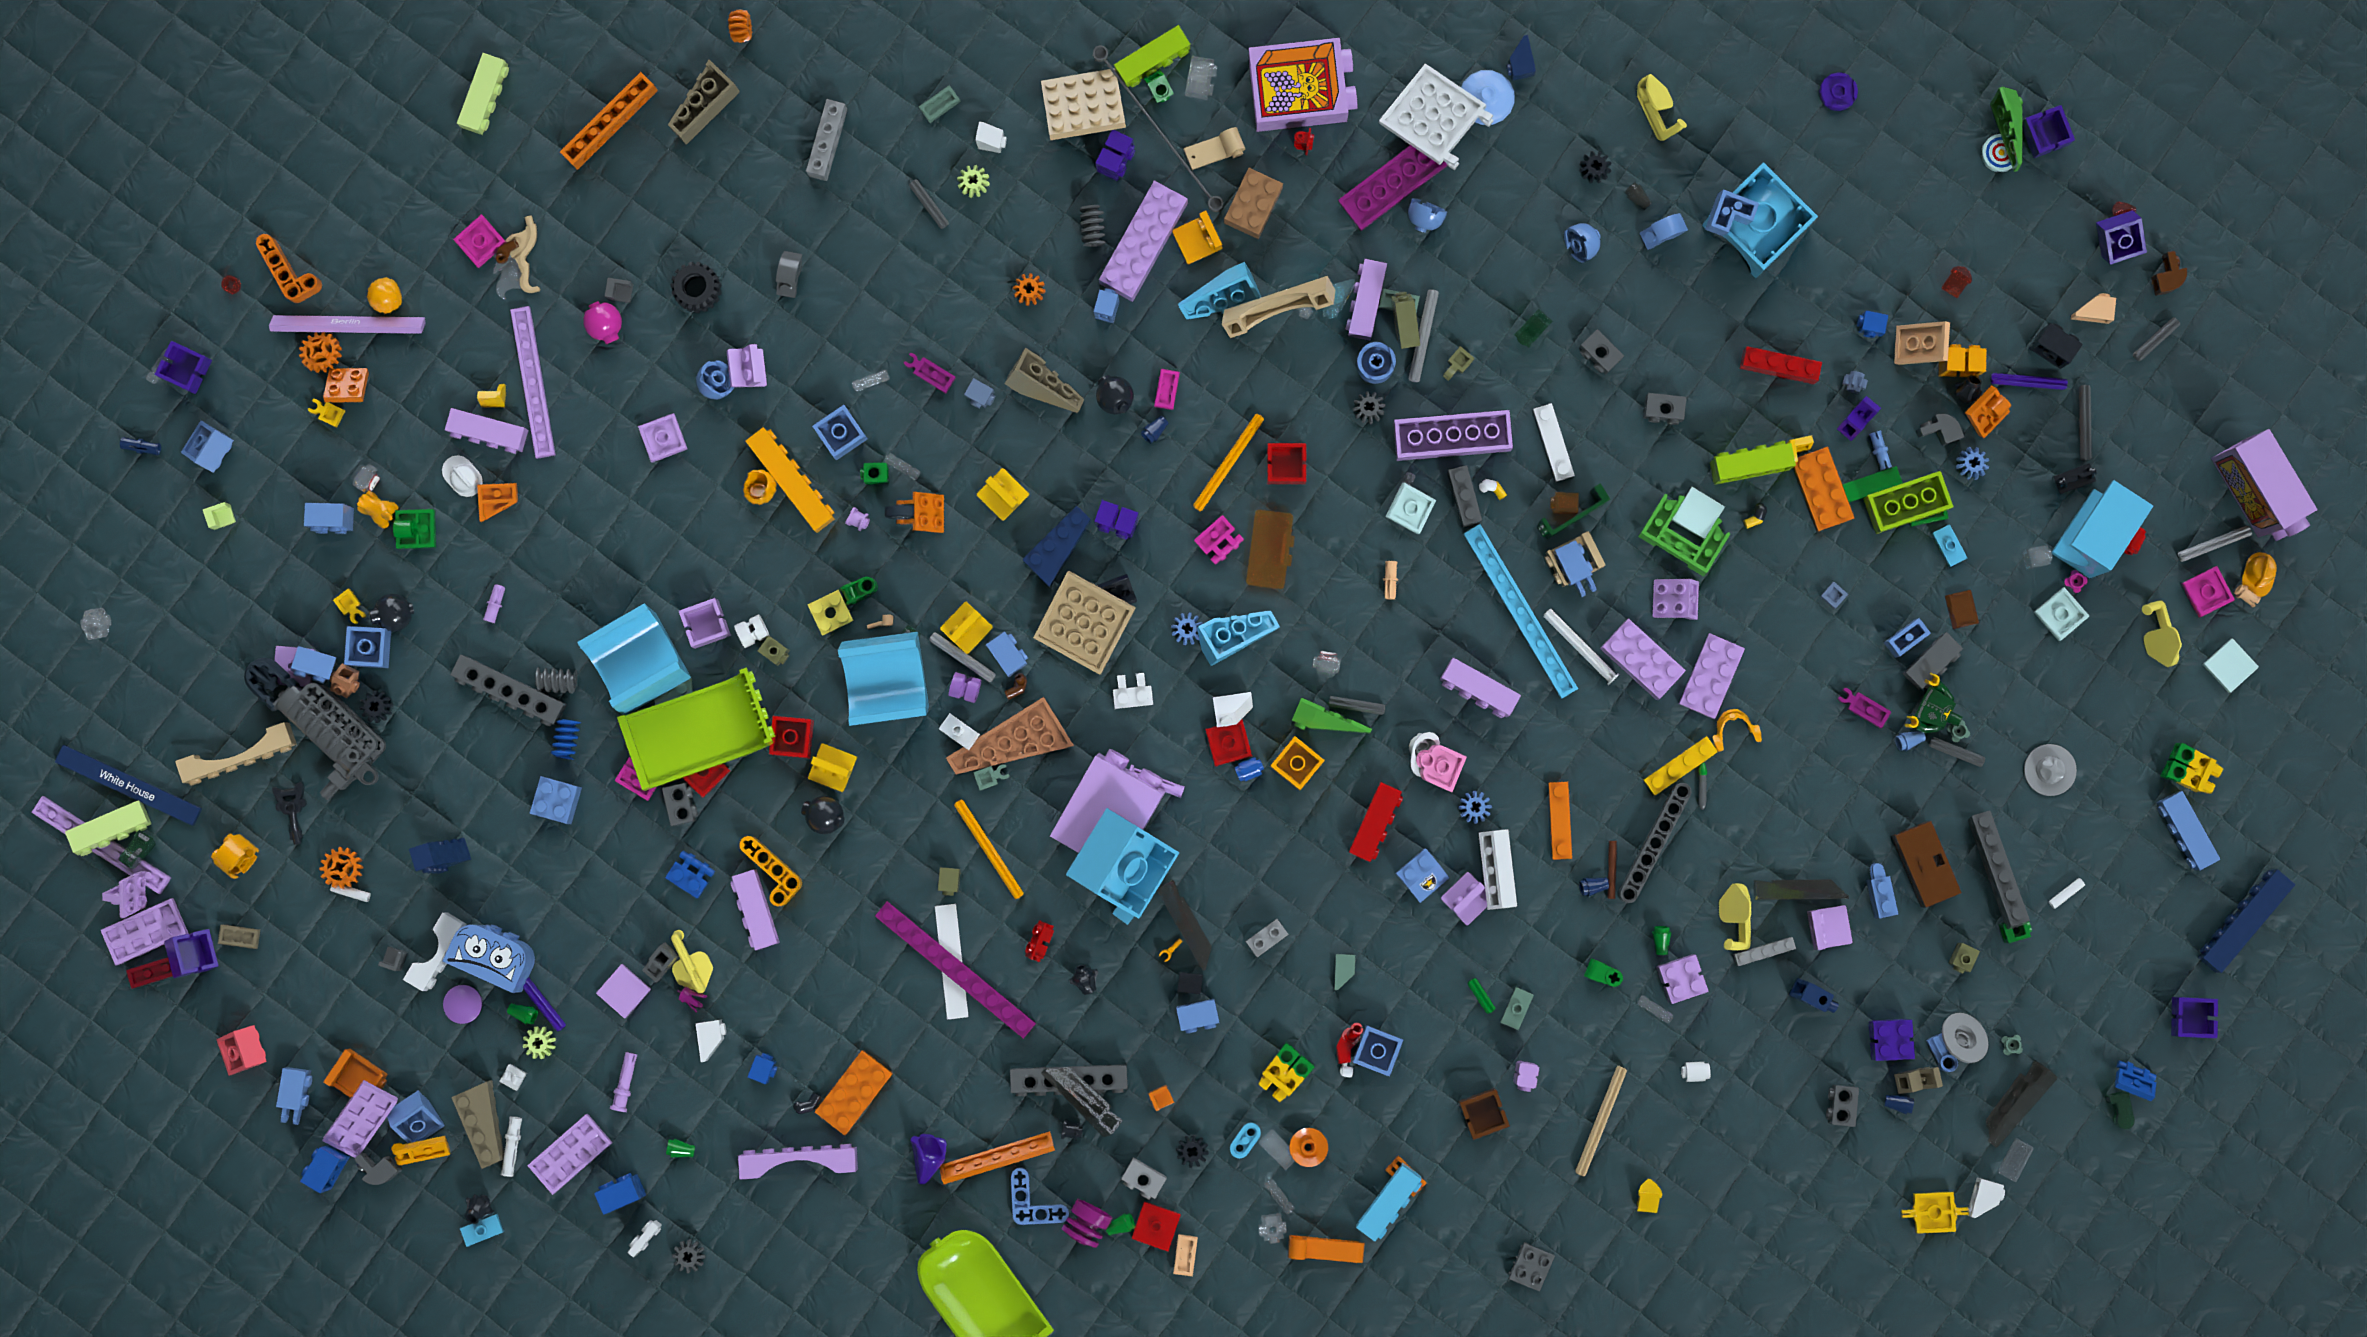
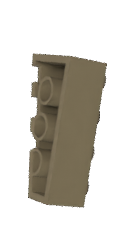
M710 60L706 63L704 71L699 74L692 90L690 89L687 93L684 103L679 106L668 124L671 130L686 145L740 92L736 85Z
M487 1081L451 1097L481 1168L483 1169L503 1160L504 1151L495 1106L493 1081Z

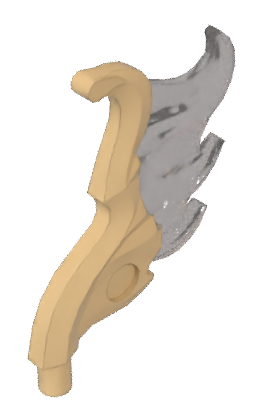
M532 216L525 217L527 226L524 231L512 234L506 239V242L515 239L519 247L510 252L506 263H497L494 267V274L498 271H501L502 274L497 283L496 292L504 300L506 299L504 294L509 289H522L527 293L540 291L538 286L531 287L529 285V263L526 261V256L532 250L537 240V226L534 224Z

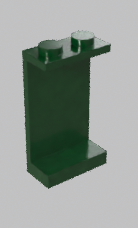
M1601 483L1590 491L1596 504L1556 529L1552 530L1546 518H1542L1538 522L1539 527L1537 528L1541 536H1546L1548 540L1605 505L1610 500V497Z

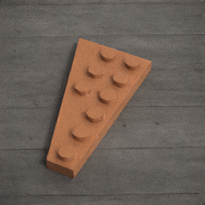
M1043 697L977 738L969 750L963 747L946 757L957 775L1073 747L1074 745Z

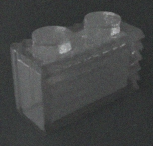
M1192 56L1185 91L1186 97L1208 100V96L1213 94L1214 84H1211L1212 77H1216L1217 73L1214 59Z

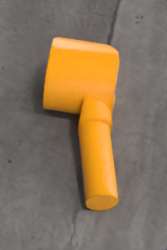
M1179 938L1171 947L1162 950L1159 957L1163 952H1166L1168 958L1164 962H1167L1171 958L1172 952L1183 941Z

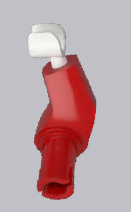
M1354 1023L1350 1028L1345 1029L1336 1045L1338 1064H1342L1340 1074L1344 1077H1352L1353 1067H1348L1347 1063L1351 1062V1050L1360 1041V1034L1363 1032V1028L1360 1029L1362 1027L1360 1023Z

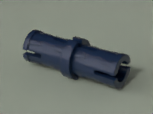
M122 437L120 440L121 449L133 450L138 454L149 453L158 456L161 452L160 443L147 442L141 438L136 440Z

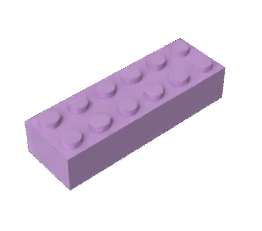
M1154 181L1100 276L1099 283L1133 302L1186 208L1188 199Z
M1509 410L1398 419L1393 422L1397 461L1508 452L1513 449Z

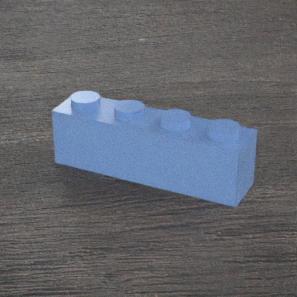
M2177 791L2156 802L2159 806L2157 808L2159 814L2163 818L2165 817L2168 822L2167 828L2178 840L2176 844L2182 852L2184 851L2187 857L2186 862L2191 869L2202 870L2220 860L2183 791Z

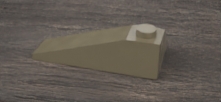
M1025 348L1004 384L1022 395L1078 413L1084 399L1069 384H1064L1057 378L1059 374L1055 371L1051 372L1045 366L1046 362L1041 357Z

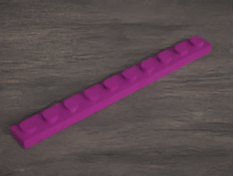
M888 901L875 915L876 918L1023 1039L1036 1024Z

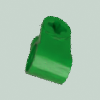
M863 577L840 587L839 590L843 592L846 598V605L850 606L876 593L878 584L873 578ZM867 581H871L873 585L869 591L864 589V584Z
M1590 959L1584 974L1585 977L1613 987L1619 986L1622 983L1623 976L1620 971L1607 966L1605 963ZM1614 972H1616V976L1619 979L1618 981L1614 980L1613 983H1611V979L1608 977L1610 974L1613 975Z

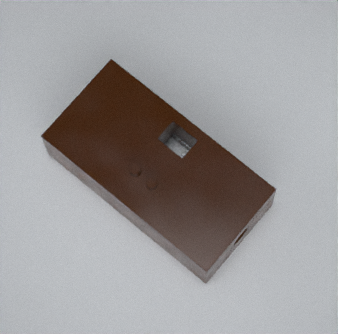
M1932 821L1923 822L1891 836L1920 907L1926 908L1962 893Z

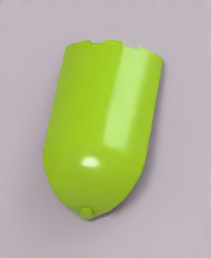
M968 1230L952 1232L942 1240L939 1237L929 1244L931 1248L921 1255L917 1271L922 1289L956 1337H1047L1054 1331L993 1245L980 1234Z

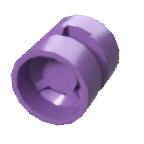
M955 672L950 685L949 696L958 699L963 697L965 701L975 703L982 680L974 677L968 679L966 675Z

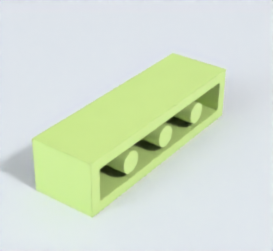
M485 53L482 54L457 121L461 128L483 135L484 130L488 129L490 113L494 112L496 97L502 91L501 83L509 72V67L505 60Z
M138 800L67 830L65 833L73 853L85 856L90 854L94 848H104L110 845V842L113 840H122L134 831L141 832L146 830L147 826L151 825V821L144 804Z

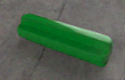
M1476 978L1471 979L1467 984L1487 1014L1493 1012L1495 1006Z

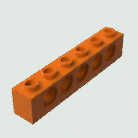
M640 72L560 153L578 170L658 91L657 88Z

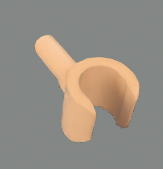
M882 615V621L869 624L867 628L892 626L893 615Z

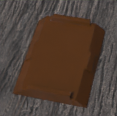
M1971 590L1945 596L1953 629L1979 623Z

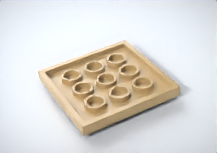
M1110 69L1041 81L1050 140L1126 128L1118 80Z
M1068 571L1033 638L1092 671L1101 674L1136 607Z

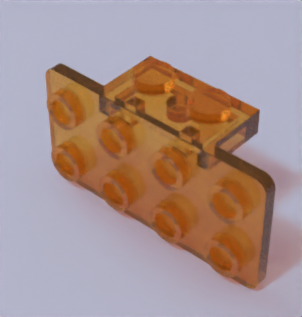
M1257 510L1255 512L1246 580L1248 585L1273 589L1284 588L1287 566H1291L1292 562L1289 548L1294 546L1295 536H1291L1292 514Z

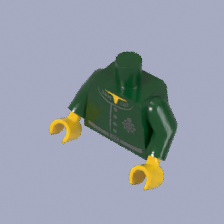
M1930 673L1933 679L1932 681L1925 679V683L1932 686H1929L1916 715L1907 716L1911 720V724H1905V727L1914 728L1922 733L1943 730L1947 722L1958 727L1963 716L1952 712L1956 705L1953 695L1947 686L1940 681L1938 675Z

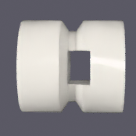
M759 614L750 618L748 623L743 621L734 626L744 648L755 644V640L761 641L770 636Z

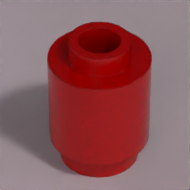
M2140 527L2124 553L2133 555L2139 552L2146 538V531Z

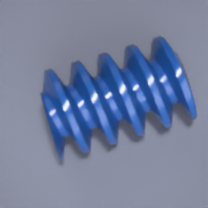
M566 719L558 720L556 723L561 727L555 728V731L560 733V735L553 737L558 743L552 744L557 750L551 751V754L559 758L574 760L570 755L575 754L576 751L572 750L571 747H575L577 744L572 740L578 739L579 736L575 735L574 732L580 731V729L575 724H581V722Z

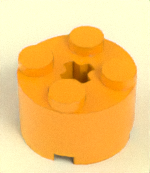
M229 834L223 840V845L212 853L211 858L217 867L232 879H236L239 877L237 876L238 873L242 872L244 874L257 859L255 853L259 852V849L241 834L234 836Z

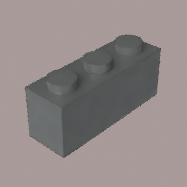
M1467 465L1448 470L1447 476L1462 528L1481 523L1482 517Z
M1947 632L1942 633L1902 674L1918 690L1927 689L1931 685L1925 683V679L1929 681L1933 679L1930 673L1942 675L1947 670L1946 665L1950 661L1952 663L1961 656L1959 652L1963 648Z

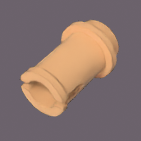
M2239 585L2234 592L2236 598H2241L2251 607H2255L2261 599L2251 592L2246 585Z

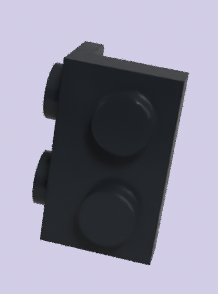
M1127 574L1096 585L1130 605L1137 602Z

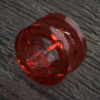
M228 275L223 278L221 286L224 291L235 294L240 290L241 283L236 277ZM229 281H235V283L233 284V289H231L230 287L227 288V286H229Z

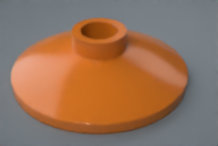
M1304 1128L1293 1135L1289 1150L1296 1163L1304 1167H1313L1325 1159L1328 1152V1143L1320 1131L1314 1128ZM1307 1143L1311 1144L1312 1148L1310 1151H1306L1304 1148Z

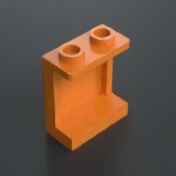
M346 1049L324 1080V1083L328 1086H334L351 1098L363 1080L382 1089L387 1082L385 1078L388 1074L352 1049Z

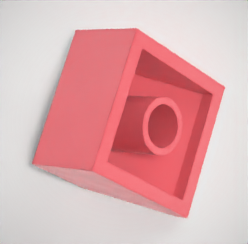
M254 1025L233 1031L216 1039L229 1076L267 1062L265 1051L259 1041V1033Z

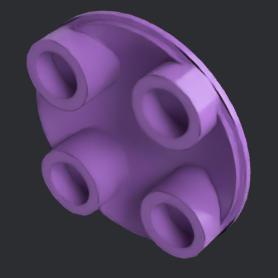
M467 985L453 987L447 992L443 1001V1008L447 1017L453 1022L460 1024L473 1021L479 1015L482 1007V997L474 988Z

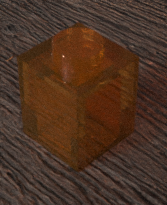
M1555 492L1554 497H1550V509H1553V514H1577L1579 493Z

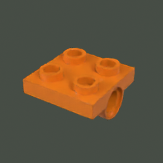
M329 368L323 395L324 401L363 402L369 375L368 369Z
M1991 385L1965 414L1977 434L1985 438L2010 412L2011 403L2004 396L2000 395L1997 388Z

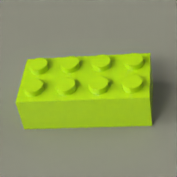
M1785 441L1776 442L1770 447L1766 445L1756 446L1752 451H1748L1747 448L1739 449L1729 455V452L1719 453L1710 462L1714 485L1789 471L1796 466L1792 443L1786 444Z
M1941 471L1867 495L1863 498L1876 534L1953 508Z

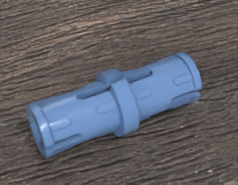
M1877 431L1876 433L1869 434L1874 447L1873 453L1876 455L1880 471L1892 468L1887 453L1888 447H1885L1881 434L1882 432Z

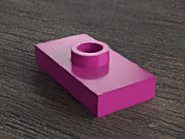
M1161 369L1154 407L1173 410L1180 372Z

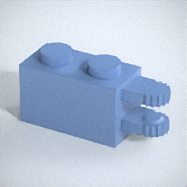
M1575 540L1554 550L1553 554L1568 585L1575 584L1580 596L1583 597L1586 594L1580 581L1586 579L1588 587L1592 592L1597 589L1591 578L1593 568L1588 560L1585 561L1583 556L1585 552L1580 543L1577 544Z
M1879 863L1871 864L1869 867L1871 879L1866 881L1874 918L1898 915L1890 876L1885 875L1883 865Z
M290 1067L283 1068L276 1107L282 1108V1123L287 1122L290 1109H293V1124H299L302 1110L305 1109L309 1102L307 1092L308 1087L312 1084L310 1070Z

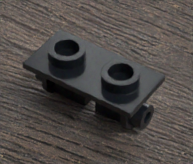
M2088 463L2053 477L2059 493L2063 494L2095 482L2096 478L2094 475H2097V472Z

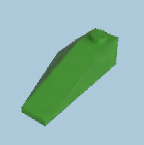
M2000 87L1990 105L2013 171L2016 172L2022 164L2023 101L2021 97H2018L2016 90Z

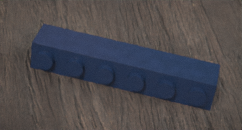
M2278 869L2267 870L2262 875V881L2259 885L2251 888L2249 897L2246 900L2243 899L2237 905L2238 910L2226 918L2223 928L2215 931L2212 935L2213 940L2200 949L2201 954L2198 958L2215 973H2222L2296 885Z

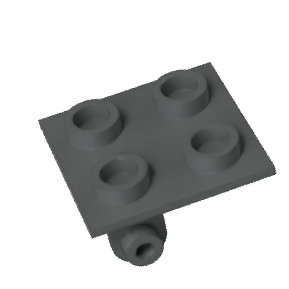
M1524 1242L1523 1245H1520L1519 1255H1516L1517 1260L1513 1262L1514 1265L1511 1272L1508 1273L1510 1274L1508 1279L1540 1291L1555 1255Z

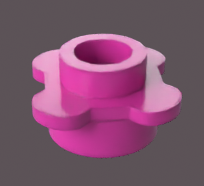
M2077 570L2071 571L2070 577L2064 580L2065 586L2071 587L2074 593H2079L2084 584L2088 582L2087 578Z

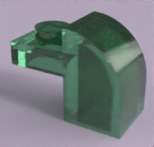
M1538 309L1514 336L1517 337L1520 344L1530 348L1553 321Z

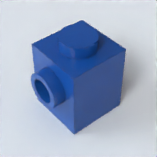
M1865 311L1858 317L1857 326L1859 327V333H1864L1863 336L1869 338L1883 336L1886 331L1888 315Z
M766 1053L756 1055L748 1078L767 1084L770 1077L774 1078L778 1067L775 1064L777 1061L772 1060L773 1056Z

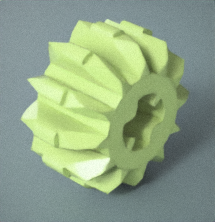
M974 165L973 170H971L970 166H967L968 172L961 170L962 176L957 177V180L961 182L958 184V187L963 189L962 193L964 195L969 192L970 198L973 197L974 193H976L977 197H980L979 191L981 190L983 193H986L987 190L984 186L990 185L986 181L989 175L984 174V168L978 171L977 165ZM970 179H972V180H975V179H976V180H977V183H976V184H975V183H972V184H971V183H970Z
M538 1026L534 1027V1032L532 1030L527 1031L530 1037H523V1040L528 1041L527 1044H523V1048L529 1047L526 1054L529 1055L533 1052V1059H536L538 1055L540 1059H544L545 1054L548 1056L552 1054L549 1049L556 1048L555 1045L551 1044V1042L556 1041V1038L550 1039L553 1032L549 1031L546 1033V1027H542L541 1030ZM536 1041H543V1044L536 1045Z

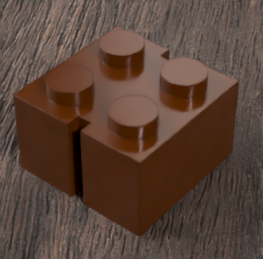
M1495 1088L1458 1101L1464 1118L1469 1119L1465 1122L1473 1140L1510 1127L1505 1111L1502 1108L1498 1109V1107H1502V1103Z

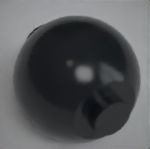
M1106 375L1098 381L1096 400L1103 411L1117 415L1125 413L1131 407L1134 400V391L1126 379Z
M399 594L382 596L376 602L374 609L369 610L372 625L378 624L389 632L400 631L407 627L412 619L411 614H414L412 603H408L407 599Z
M820 796L812 801H806L802 806L801 814L805 816L807 825L818 834L833 833L844 824L845 818L842 806L832 797Z

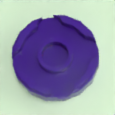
M1840 72L1827 76L1819 89L1822 103L1827 108L1835 111L1846 110L1852 106L1858 94L1857 84L1854 79L1849 77L1848 74Z

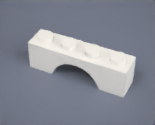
M447 912L442 913L433 928L439 942L437 953L428 962L412 963L403 980L421 991L431 990L437 981L435 979L438 972L441 973L446 966L443 959L455 933L467 924Z

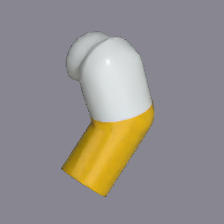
M1486 479L1479 484V489L1482 492L1493 491L1499 500L1507 496L1497 481Z

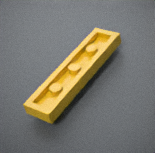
M1706 736L1643 781L1655 796L1718 751Z

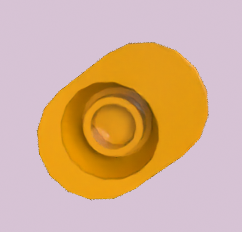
M2258 552L2252 554L2246 562L2242 585L2248 586V589L2259 597L2267 595L2273 586L2277 572L2275 560L2266 553Z

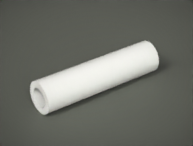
M2080 878L2075 880L2049 901L2051 907L2056 909L2085 886L2084 882Z
M331 885L330 888L332 892L368 902L371 893L348 886L340 889L338 885L335 889Z

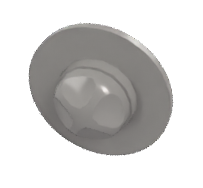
M2046 744L2035 748L2028 755L2024 764V775L2027 783L2034 791L2042 795L2055 796L2062 794L2072 786L2076 778L2077 769L2074 758L2065 748L2058 745Z
M1955 1013L1946 1018L1942 1025V1038L1948 1051L1955 1058L1965 1063H1975L1981 1060L1988 1050V1038L1982 1025L1975 1018L1965 1013Z

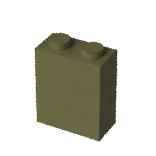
M1398 292L1395 296L1391 297L1397 342L1401 349L1420 346L1414 299L1407 292Z

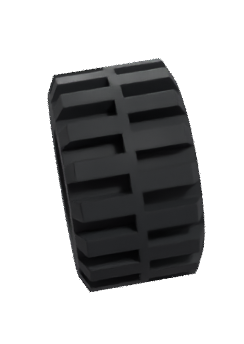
M689 262L688 266L684 264L681 266L682 269L680 271L678 269L675 271L676 276H672V295L680 306L687 309V311H694L695 313H700V311L706 312L708 311L707 308L710 307L712 309L714 307V302L718 303V296H721L722 292L720 290L721 283L715 272L706 264ZM695 278L704 279L706 281L704 293L698 297L688 296L686 293L687 284Z

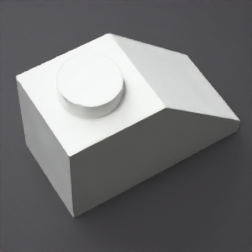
M979 122L976 135L978 149L1001 153V149L1005 148L1007 141L1003 130L984 122Z
M1251 692L1213 697L1217 727L1236 725L1253 708Z
M722 1019L696 1023L701 1062L708 1061L724 1040L726 1025L722 1023Z
M1976 1178L1968 1208V1216L1976 1218L1999 1205L2005 1195L2004 1185Z

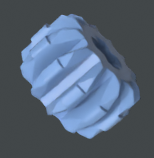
M1969 447L1966 449V452L1961 451V457L1956 458V461L1961 463L1956 466V469H1962L1959 474L1962 476L1966 473V479L1968 480L1971 477L1976 480L1979 475L1984 476V470L1989 469V466L1984 464L1989 461V458H1983L1986 453L1983 451L1979 454V448L1977 447L1974 450ZM1974 460L1975 462L1973 463H1976V466L1971 467L1970 465L1972 464H1969V461Z
M1182 613L1180 614L1182 621L1175 618L1174 621L1178 625H1171V628L1178 629L1172 632V636L1179 634L1176 639L1177 642L1184 638L1183 645H1186L1187 639H1190V643L1193 645V637L1199 640V636L1196 634L1198 633L1197 627L1203 623H1195L1199 618L1198 616L1191 620L1192 613H1188V619H1185ZM1186 624H1189L1190 628L1193 629L1192 632L1189 631V634H1185V630L1182 629L1183 626L1186 627Z
M1476 791L1472 792L1473 798H1471L1469 793H1466L1465 796L1468 801L1461 798L1460 802L1464 803L1465 806L1458 807L1460 810L1465 809L1461 817L1468 814L1469 816L1466 821L1470 822L1473 817L1474 824L1478 823V817L1482 822L1485 821L1482 814L1490 815L1488 811H1485V809L1492 808V805H1485L1490 799L1485 798L1482 800L1483 792L1479 794L1478 798ZM1472 802L1480 805L1477 813H1475V810L1472 812L1470 809Z

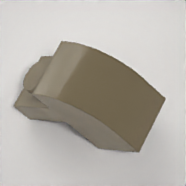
M1924 1067L1894 1074L1899 1094L1943 1086L1939 1067Z

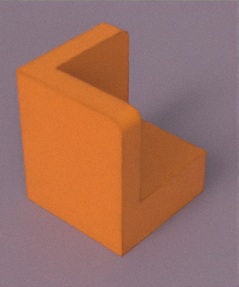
M1167 1085L1148 1093L1156 1112L1174 1103Z

